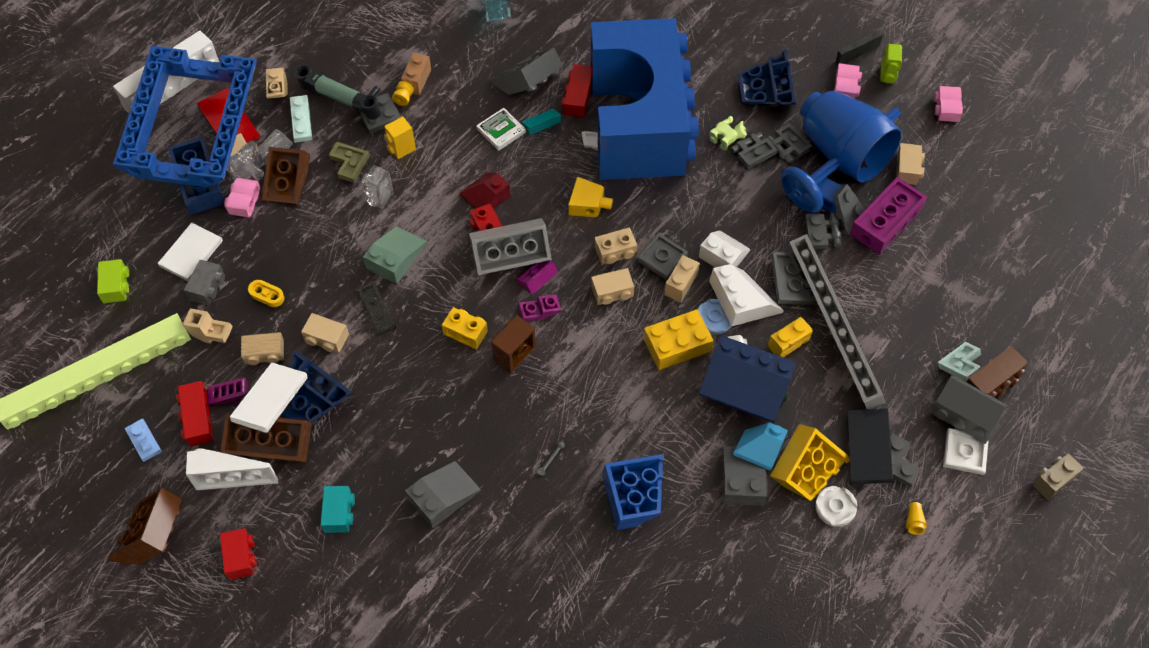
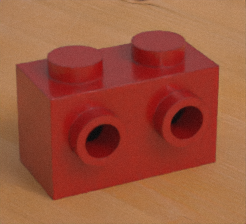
M490 203L470 211L471 219H469L471 228L476 229L477 232L502 227Z

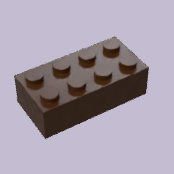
M226 413L220 453L241 457L307 462L311 422L278 418L266 433L231 422L230 416L232 413Z

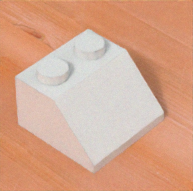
M719 230L710 233L700 245L699 258L715 268L728 264L737 267L750 252V248Z

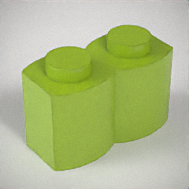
M889 43L885 47L884 57L881 60L880 80L881 82L895 83L898 78V71L902 66V45Z

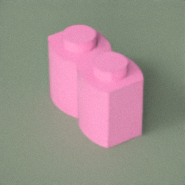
M839 63L834 90L854 99L855 96H859L861 86L858 85V82L861 81L862 72H859V66Z
M939 86L938 91H935L934 102H937L935 115H937L938 121L960 122L963 112L960 87Z
M236 178L234 183L231 184V193L224 203L228 214L244 217L252 215L261 189L258 181Z

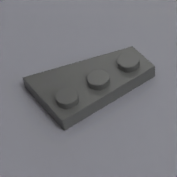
M773 252L771 259L778 304L815 305L816 299L809 292V286L803 280L800 274L801 270L792 253Z

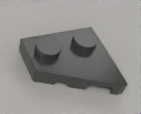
M842 184L834 194L833 200L837 208L838 219H842L844 225L842 234L849 235L854 221L866 209L848 184Z

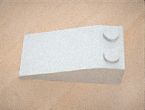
M195 449L194 451L187 452L186 475L196 490L278 483V478L270 463L205 449Z

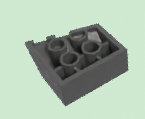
M553 47L532 54L517 63L516 66L502 72L503 75L490 79V82L508 95L524 90L530 92L537 88L536 84H542L548 80V76L551 77L557 74L558 69L563 64Z

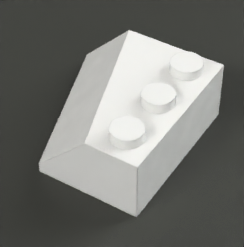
M732 264L713 268L709 282L731 326L783 313L784 310L742 269Z

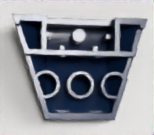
M787 49L782 50V53L774 58L772 56L769 57L765 63L761 65L756 64L738 74L743 104L797 105Z
M293 350V358L288 368L307 373V379L281 415L286 419L306 420L314 423L353 394V392L296 350Z

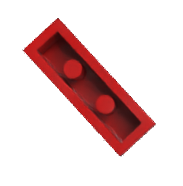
M574 64L572 71L569 70V84L565 85L566 97H562L561 107L564 108V115L585 117L592 88V66Z
M199 381L178 386L179 394H176L178 405L181 406V411L178 412L184 428L181 429L183 441L186 440L190 447L214 442L207 389L203 382Z

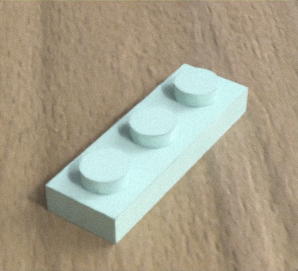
M308 96L290 97L295 143L312 140Z

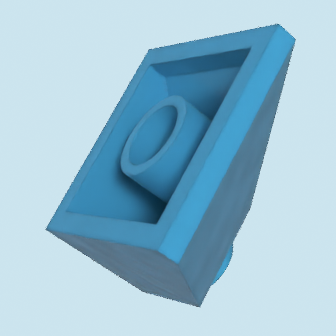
M772 423L746 429L733 455L771 471L788 430Z

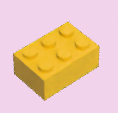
M698 309L644 328L643 339L658 370L712 352L714 340Z

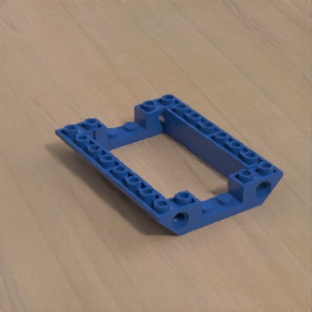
M151 46L113 165L138 179L208 188L223 181L257 59L221 55L219 62L189 59L187 50ZM169 75L231 83L209 159L210 162L191 158L189 165L159 162L155 153L145 152Z

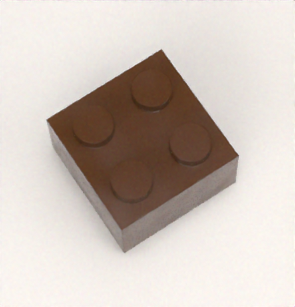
M519 316L509 320L504 329L492 338L493 360L512 373L536 348L535 328Z

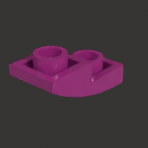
M556 294L538 296L537 301L519 302L518 304L520 317L526 322L543 319L561 312Z

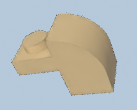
M191 308L182 324L193 337L210 344L212 341L225 343L233 327L228 322L213 320L207 311Z

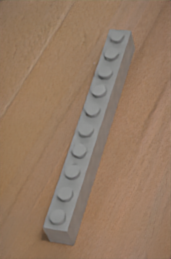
M807 234L790 241L793 252L866 409H873L886 403Z

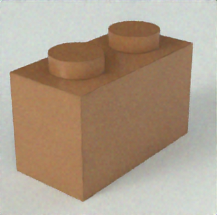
M413 52L401 80L413 86L414 91L412 94H421L431 72L430 57Z

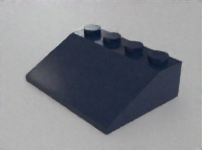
M721 335L699 395L775 423L797 362Z

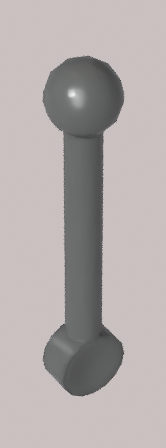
M558 442L557 448L542 468L537 470L539 476L545 475L546 468L560 449L565 447L564 442Z

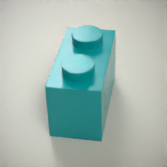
M324 486L321 527L324 533L349 532V526L353 525L351 506L355 504V495L351 493L349 486Z

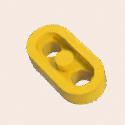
M255 280L248 286L249 294L253 299L270 307H278L284 302L282 290L265 281Z

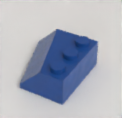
M664 454L605 464L602 477L617 530L637 527L660 515Z

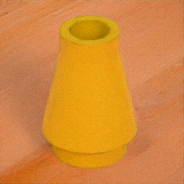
M918 502L909 504L906 528L913 535L923 534L927 528L922 505Z

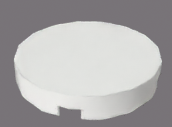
M830 486L822 490L815 503L819 518L831 526L841 527L849 524L857 512V501L854 495L848 489L837 486Z

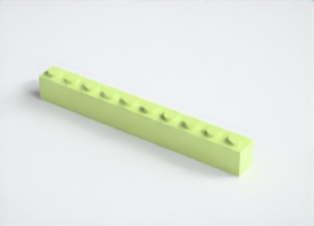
M176 313L1 398L0 422L7 430L15 428L20 423L35 418L49 409H54L59 404L72 400L85 391H90L104 382L111 381L122 373L129 372L140 364L147 363L151 359L163 355L177 346L184 345L191 338L182 325L183 323L179 315Z

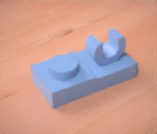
M143 418L125 428L143 462L162 452Z

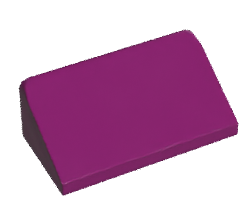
M550 260L535 263L516 282L530 294H534L557 274L558 270L554 262Z

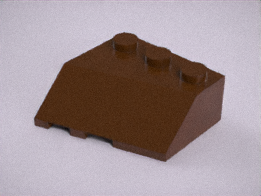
M161 487L140 500L127 523L130 527L117 541L120 544L118 550L115 553H111L108 560L111 562L140 565L159 553H163L168 545L166 542L167 538L174 529L173 522L181 510L179 506L182 499Z

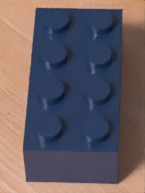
M203 137L168 147L172 163L189 165L191 158L210 162V154ZM219 183L209 188L179 184L190 215L224 205L225 203Z

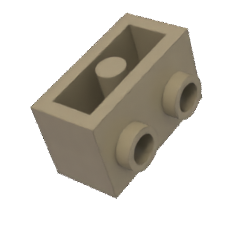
M1069 453L1063 458L1058 456L1051 463L1052 467L1050 469L1045 467L1037 474L1039 478L1033 486L1047 500H1050L1073 481L1084 469Z

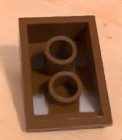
M269 147L262 200L298 204L308 173L310 154L304 150Z

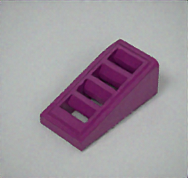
M239 378L208 386V404L218 405L241 402L249 392L247 379ZM233 389V394H229V390ZM222 390H225V396H222ZM214 391H218V398H214Z

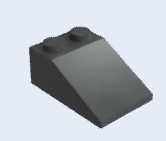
M723 446V504L764 506L767 497L766 469L734 456L733 452L736 446Z
M454 461L420 478L406 489L405 493L408 501L433 529L478 494L481 489Z

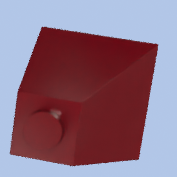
M486 173L462 190L460 195L474 209L489 203L494 209L510 197V185L498 173Z

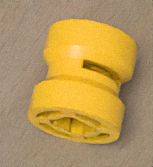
M405 81L398 82L396 91L392 95V100L398 105L406 106L414 91L413 86Z

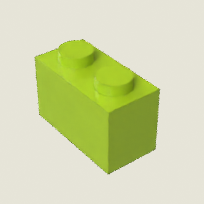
M121 259L98 262L97 294L103 304L126 301V293H129V285L127 283L129 268L124 265Z

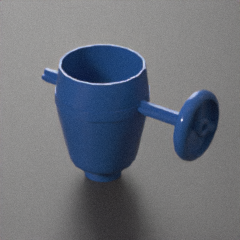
M835 90L827 91L823 94L819 92L812 93L804 101L800 110V114L804 117L803 128L804 132L826 157L828 162L811 176L797 167L790 166L785 168L780 177L782 187L789 199L797 207L808 213H816L821 210L824 203L822 193L817 184L835 169L861 183L877 176L894 157L902 140V130L894 123L902 114L899 112V108H893L885 114L871 105ZM864 159L868 168H860Z

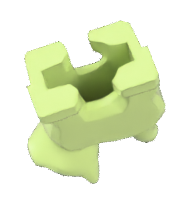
M732 116L719 122L709 133L710 141L714 144L718 142V139H721L719 147L724 151L736 139H744L747 136L743 121L735 126L734 129L729 126L733 121Z

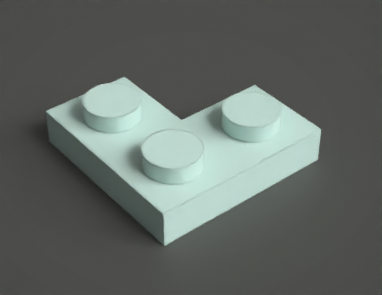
M964 342L938 362V366L947 373L967 382L969 377L981 369V366L972 362L981 355L980 348Z

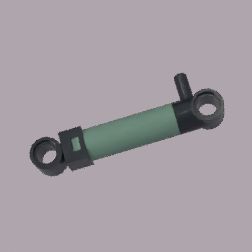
M301 65L296 68L294 74L303 89H309L310 92L318 96L321 93L364 113L368 119H377L381 116L382 109L376 98L380 91L378 86H374L369 94L365 95L327 78L323 72L315 68L311 70L308 65Z

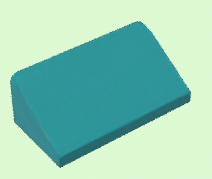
M551 109L522 121V124L529 135L561 123V115L556 110Z

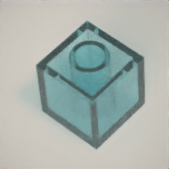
M480 0L487 22L511 17L509 0Z

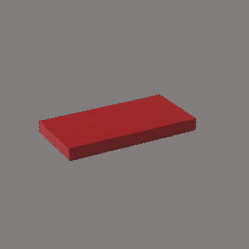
M228 88L197 102L200 111L216 135L228 97ZM243 111L237 135L241 133L248 144L260 138V135Z

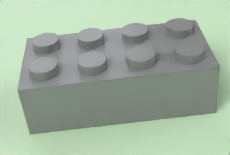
M542 218L469 233L478 275L552 260L546 225Z

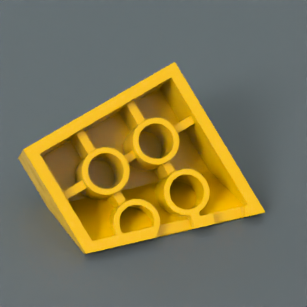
M799 424L770 477L785 488L811 501L827 485L826 481L832 475H836L844 463L850 461V457L816 428Z

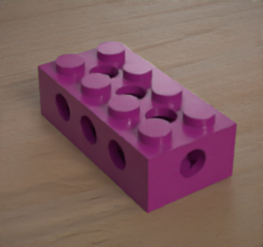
M897 177L854 221L850 235L880 255L923 210L927 196Z

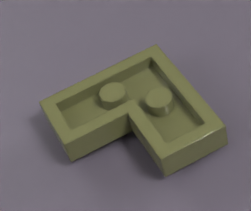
M340 142L335 143L329 154L331 160L343 163L337 173L338 178L353 183L357 180L370 156L369 151Z

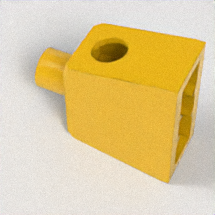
M577 177L569 202V215L598 217L601 208L611 210L613 199L604 197L603 186Z

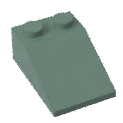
M396 226L374 242L365 253L363 259L366 269L398 284L427 245V241Z

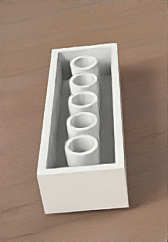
M201 31L173 47L175 49L187 50L189 59L219 62L212 41ZM144 67L113 86L123 108L128 113H130ZM169 75L161 103L198 79Z

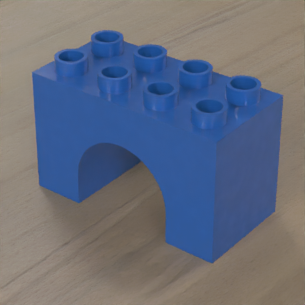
M676 18L591 22L590 66L593 67V96L624 95L637 100V102L628 105L598 107L597 153L600 180L685 176L687 161H695L696 159L694 139H698L699 135L698 118L692 117L691 111H688L694 110L695 95L694 89L688 88L687 83H684L691 81L690 60H684V56L680 55L687 54V34L677 32Z

